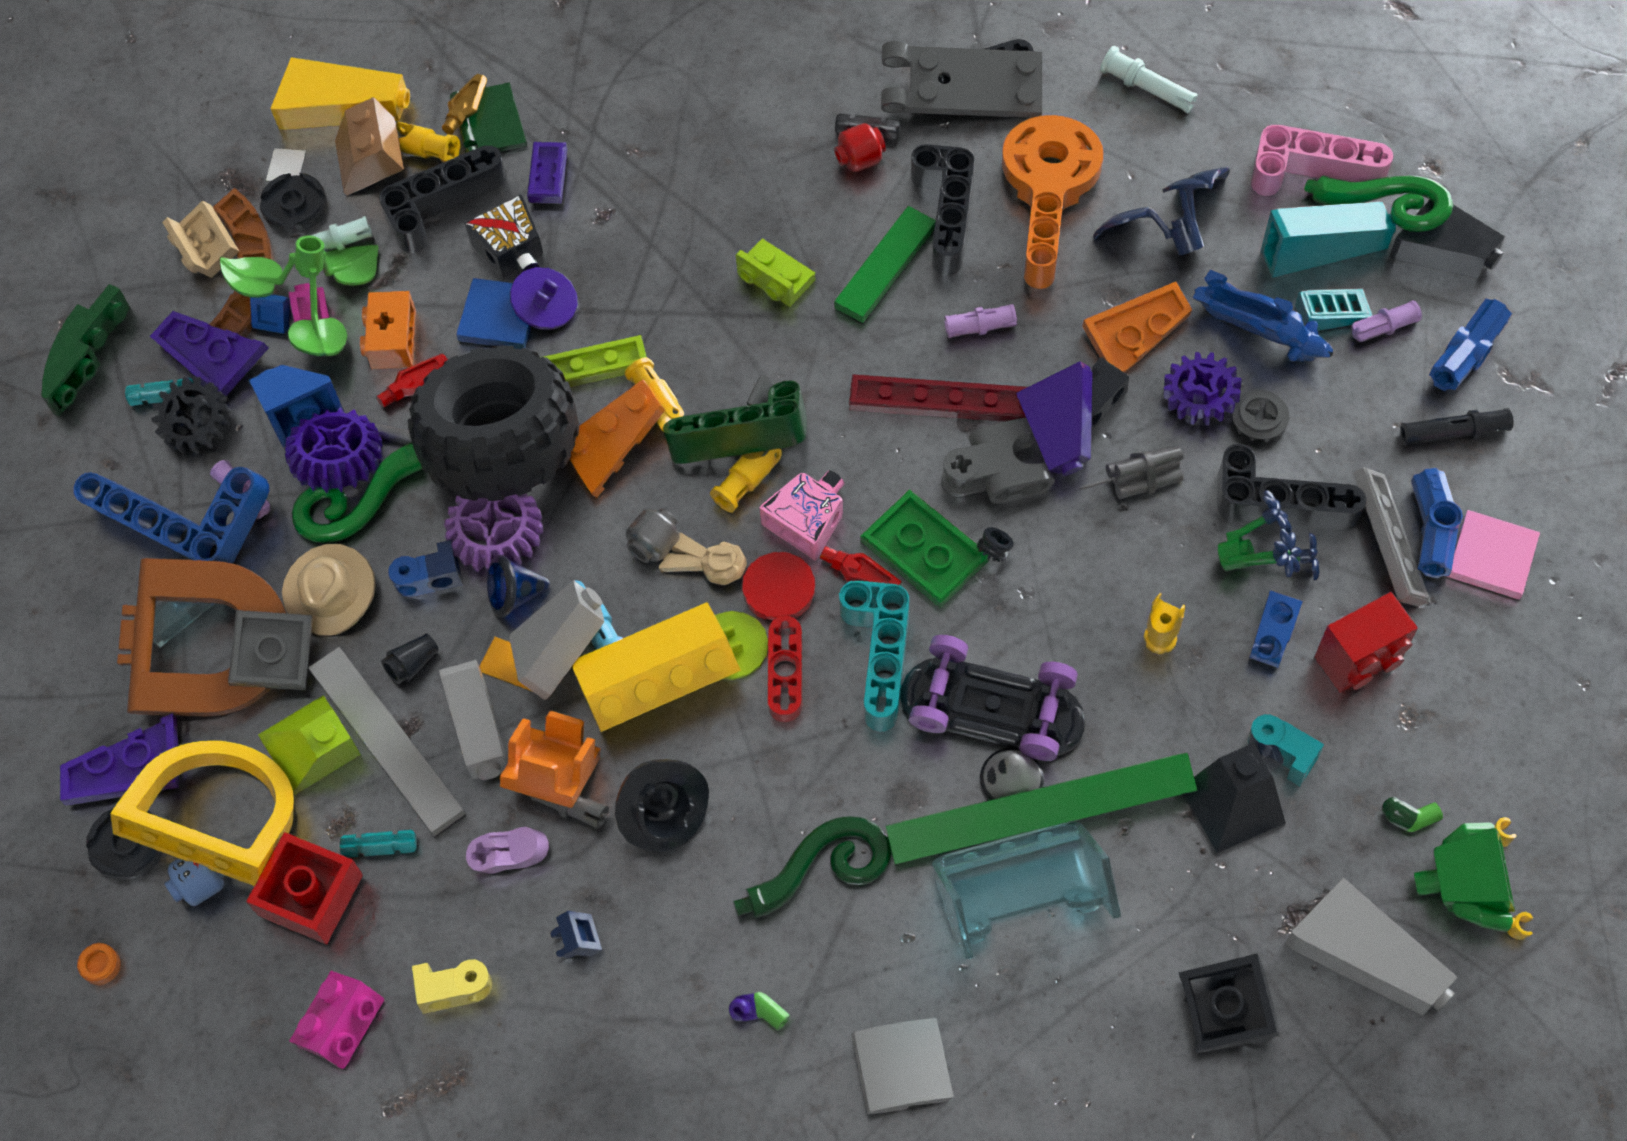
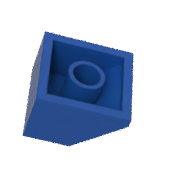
M280 365L276 368L265 370L249 380L283 448L286 444V437H289L291 434V427H299L300 419L310 420L312 412L317 415L325 414L326 408L330 413L337 412L339 408L343 409L335 388L327 375Z

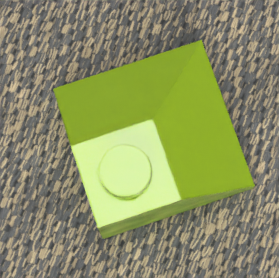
M324 695L258 734L273 761L287 775L294 795L361 755Z

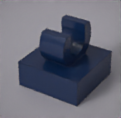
M566 911L556 917L559 927L554 928L550 935L551 938L562 939L564 947L556 952L557 957L571 958L575 955L591 957L602 951L592 914Z

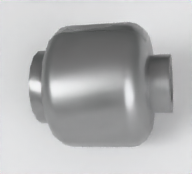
M648 508L643 510L626 530V539L628 541L626 547L636 558L645 563H648L650 560L661 561L680 538L679 531L675 526L677 524L676 518L665 509L657 511Z

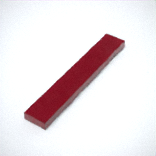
M852 374L849 411L1007 422L1026 418L1016 393L1027 387Z

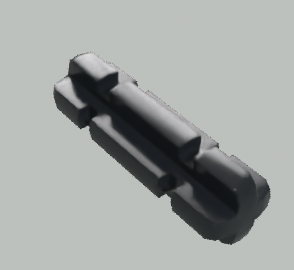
M842 113L836 116L835 131L837 133L866 123L872 128L877 127L881 134L884 135V138L896 139L899 135L900 122L897 119L886 118V121H881V117L855 115V118H850L851 114Z

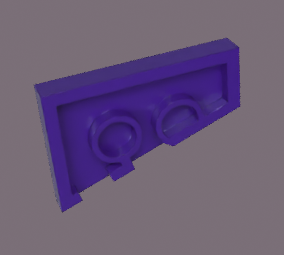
M172 311L150 335L155 342L196 377H201L207 384L212 382L219 388L218 392L221 391L225 396L269 349L264 342L242 337L238 333L227 329L225 331L213 327L204 321Z
M171 713L160 718L161 722L145 730L139 728L128 733V738L109 747L102 745L60 765V801L65 806L122 797L149 762L167 750L178 746L177 718ZM179 775L168 782L162 790L179 788Z

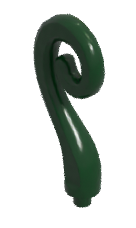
M839 817L824 822L802 840L776 877L759 885L746 888L747 897L733 901L737 915L740 916L752 912L756 919L781 908L793 897L817 854L829 843L845 837H857L866 841L872 852L871 860L862 868L849 866L847 859L854 854L856 847L852 841H845L838 844L832 850L830 866L833 873L848 885L861 886L875 881L885 872L890 863L891 847L887 834L877 824L861 817Z

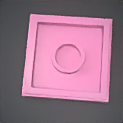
M1467 510L1455 546L1452 571L1447 577L1520 600L1525 589L1540 532Z

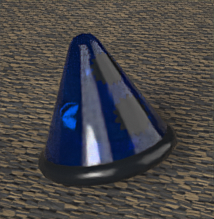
M504 555L495 556L488 568L487 595L493 612L499 617L508 616L511 611L541 594L550 586V582L546 577L509 560Z

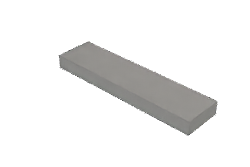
M1362 467L1353 474L1358 487L1366 495L1365 508L1398 601L1420 607L1429 602L1430 598L1421 573L1417 569V562L1385 474Z

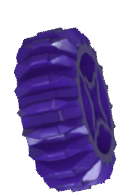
M326 408L325 414L321 415L312 412L310 420L300 419L299 427H291V434L289 437H286L285 459L290 473L293 475V478H297L301 486L309 484L312 491L322 487L328 493L332 488H338L342 493L343 488L349 485L356 489L357 481L368 482L369 474H374L378 464L382 463L383 444L375 423H371L366 415H357L355 410L347 414L342 408L332 413Z

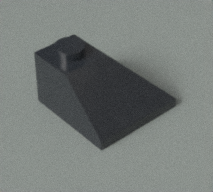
M1254 743L1218 758L1194 776L1197 791L1182 794L1216 856L1286 824L1273 775Z

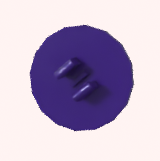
M535 267L523 271L515 278L510 290V304L515 314L525 324L537 329L553 330L564 326L573 318L578 306L577 293L572 283L562 273L550 268Z

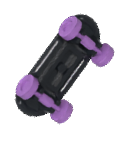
M936 635L932 638L929 647L930 653L935 658L924 660L914 666L902 683L900 695L902 706L909 716L910 724L922 731L930 733L948 731L1019 749L1028 757L1041 761H1052L1057 758V755L1071 751L1080 742L1084 733L1085 716L1083 708L1077 698L1067 690L1075 687L1078 673L1074 668L1063 663H1042L1038 674L1039 680L964 662L968 652V645L964 641L949 635Z

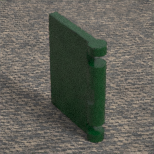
M510 82L485 87L477 113L466 117L460 128H458L463 147L466 148L465 153L486 145L496 147L500 152L526 147L527 141ZM459 91L452 92V93L450 94V100H451Z

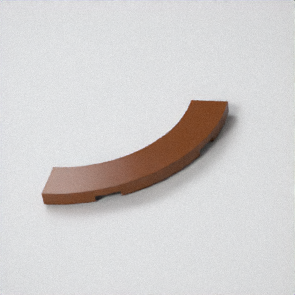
M233 188L213 206V209L234 239L235 245L239 250L237 259L263 257L274 261L271 241L259 214L248 199L236 188ZM234 291L233 294H230L222 310L209 325L225 331L227 329L246 338L253 329L250 297Z

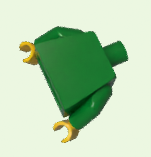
M1507 817L1500 818L1495 825L1490 822L1461 824L1443 839L1440 846L1434 848L1437 869L1414 872L1419 896L1441 892L1442 900L1447 910L1453 912L1460 919L1483 928L1508 932L1509 936L1516 940H1523L1532 935L1533 932L1524 931L1519 926V921L1526 923L1533 920L1530 913L1521 912L1514 917L1509 913L1515 911L1503 847L1508 846L1515 839L1516 834L1507 835L1502 830L1507 829L1511 824L1510 819Z

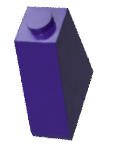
M1079 361L1016 393L1049 471L1057 474L1062 473L1063 476L1078 472L1083 468L1082 463L1091 459L1092 371L1088 365Z

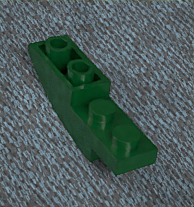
M108 284L89 309L79 304L75 306L59 330L50 349L43 373L41 397L52 413L58 417L66 407L73 403L77 393L85 383L93 378L97 368L101 365L94 353L104 345L109 334L118 323L125 319L127 312L131 308L122 291L111 284Z

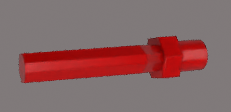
M441 353L399 371L395 381L386 387L387 390L376 396L377 401L385 408L392 402H398L405 396H413L416 388L424 385L423 379L433 369L442 367L444 362L448 360L447 357Z
M827 546L821 552L820 559L831 564L832 568L841 571L847 583L850 581H868L901 585L902 583L901 580L864 553L848 554L842 550L836 551Z

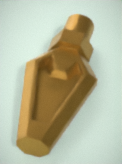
M481 74L474 75L448 102L449 113L442 126V130L446 134L453 135L455 130L460 128L466 117L477 113L487 84L485 76Z

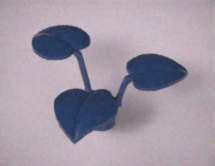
M1229 166L1198 172L1162 189L1163 193L1174 189L1176 191L1179 190L1184 216L1172 220V228L1169 229L1155 210L1143 207L1119 213L1108 219L1095 231L1093 235L1094 241L1107 228L1138 218H1152L1164 232L1165 238L1173 239L1178 255L1187 254L1204 247L1196 221L1193 192L1196 188L1212 189L1216 178L1226 180L1230 173Z

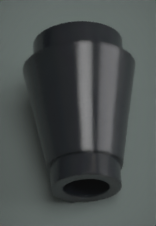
M425 633L421 637L387 651V657L382 659L381 663L385 672L395 683L400 684L404 680L409 682L434 654L439 651V648L434 639Z

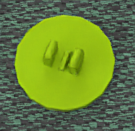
M728 611L716 614L715 617L727 637L741 670L723 679L736 680L748 677L757 671L767 658L768 638L766 630L756 618L744 612Z

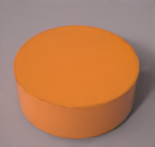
M95 943L85 948L77 962L79 974L93 985L109 983L117 976L121 967L119 954L111 946L104 943Z

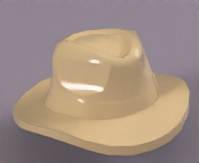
M325 544L312 548L296 560L284 579L282 597L285 609L288 614L312 615V634L318 636L341 634L356 624L369 608L375 593V573L369 561L356 549L342 544Z

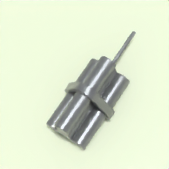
M1177 446L1174 448L1165 447L1151 452L1139 451L1132 453L1130 458L1106 465L1108 479L1080 486L1079 489L1083 490L1113 481L1116 485L1115 491L1119 499L1143 492L1146 495L1155 493L1157 488L1183 481L1184 476L1180 468L1183 452Z

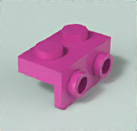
M330 971L307 1012L299 1021L289 1042L300 1049L323 1057L336 1067L344 1069L383 1004L384 998L363 982Z

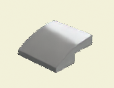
M937 1018L893 1023L856 1031L851 1034L867 1114L903 1111L909 1106L948 1102L954 1097Z

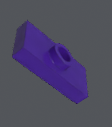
M533 142L527 191L529 203L562 204L568 150L566 142Z

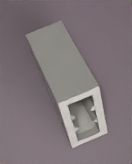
M573 580L509 635L518 681L544 700L553 693L605 622L601 610L602 600L593 589L589 587L584 589Z
M473 660L439 670L464 761L472 780L478 778L488 780L497 777L505 769L508 762L489 689L477 661Z

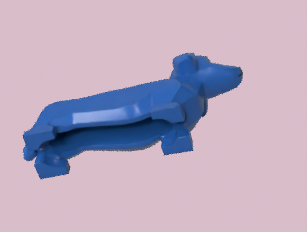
M1209 270L1204 278L1208 286H1200L1195 289L1193 299L1200 302L1212 316L1232 323L1267 340L1289 346L1290 349L1287 355L1291 361H1313L1316 358H1330L1333 355V349L1330 344L1319 336L1317 331L1318 323L1316 321H1309L1304 326L1301 314L1292 310L1293 305L1290 301L1276 297L1274 300L1262 294L1239 290L1226 282L1228 278L1225 275L1213 270Z

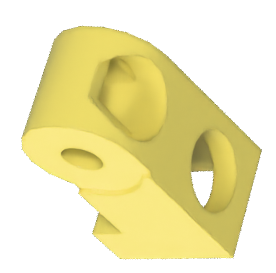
M475 959L466 960L460 963L457 968L432 972L428 963L412 966L417 1005L422 1014L484 1000L492 989V980L486 966Z

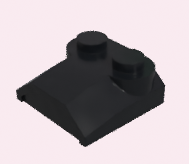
M1258 954L1179 972L1196 1036V1050L1198 1053L1247 1043L1263 1044L1270 1041L1273 1037L1280 1036L1268 981Z

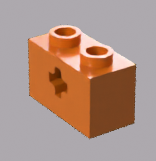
M410 291L368 293L367 306L362 307L363 326L366 327L365 336L360 337V351L362 356L367 357L372 370L408 368L413 366L416 308Z

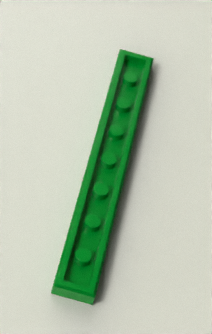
M1188 752L885 825L894 864L1197 791Z

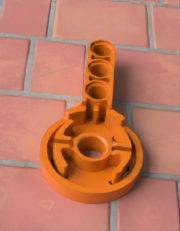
M1044 115L1021 122L1009 132L1005 138L1002 150L1003 173L1008 182L1018 190L1017 198L1026 202L1031 208L1024 280L1029 286L1037 289L1047 288L1055 280L1063 210L1077 204L1079 196L1089 191L1096 184L1103 164V147L1098 136L1085 124L1064 116ZM1048 157H1054L1061 160L1062 162L1048 163L1045 162L1043 159Z

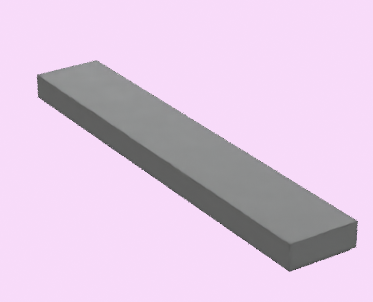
M340 647L308 667L312 675L434 837L465 815L462 807Z

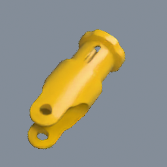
M403 122L396 123V129L401 134L406 135L398 138L401 152L425 159L435 157L441 159L442 162L459 156L460 140L457 136L449 134L443 136L436 134L434 130Z
M647 357L640 358L627 367L625 370L627 380L636 385L644 379L665 408V411L657 420V424L662 431L667 421L684 415L675 395L665 380L659 379L655 373L652 360Z
M780 448L769 450L765 456H762L764 451L743 454L729 469L727 478L719 486H714L710 491L713 501L723 510L733 513L742 497L748 491H754L779 462L782 456Z
M1159 593L1152 602L1147 629L1143 637L1147 649L1156 654L1171 652L1175 648L1177 635L1180 632L1185 612V605L1179 609L1164 602L1161 599L1162 593Z

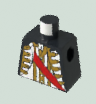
M521 194L464 223L471 245L500 274L506 275L516 269L521 274L523 271L539 267L535 259L542 256L543 249L539 234Z

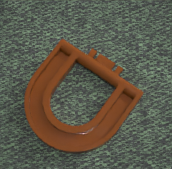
M153 558L140 560L136 606L122 605V616L135 618L134 620H121L118 648L120 651L132 652L131 654H118L117 659L118 665L131 666L127 713L142 715H169L173 713L175 716H220L244 709L263 697L271 688L229 686V669L215 674L150 672L156 601L218 603L227 605L235 610L286 613L280 598L273 588L254 572L232 563Z

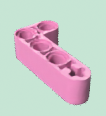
M1270 125L1261 134L1251 186L1260 195H1274L1281 188L1285 172L1315 178L1327 176L1347 182H1362L1384 178L1388 175L1393 160V152L1387 145L1378 142L1283 125Z

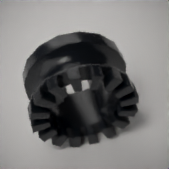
M994 527L986 528L983 532V538L977 542L978 551L983 552V556L988 555V559L992 557L993 561L997 560L998 562L1006 560L1008 551L1014 546L1013 539L1007 533Z

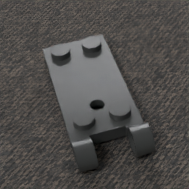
M890 41L882 45V64L890 68L910 67V92L900 87H889L882 90L881 109L884 112L892 114L926 113L1034 118L1042 115V52L908 46L900 41ZM946 75L949 77L950 82L941 84L938 81V77Z

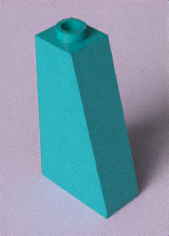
M1383 202L1275 209L1270 212L1260 251L1272 278L1388 249L1393 234L1396 232V224L1393 222L1391 214H1388Z

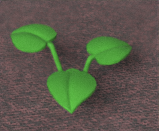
M308 235L297 239L296 251L289 254V261L283 272L277 262L263 257H244L238 259L220 257V269L224 280L234 291L247 297L259 298L270 296L274 292L275 285L284 284L295 264L299 274L310 279L312 320H299L293 323L288 331L289 342L298 351L309 355L334 356L344 349L347 342V332L344 325L335 318L318 320L316 276L323 270L326 276L333 275L334 279L340 284H366L375 277L379 248L378 245H367L325 252L324 242L318 237Z

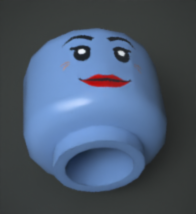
M179 858L168 865L167 870L170 880L165 882V886L176 902L184 899L189 905L197 906L224 887L223 877L226 875L212 871L204 865Z

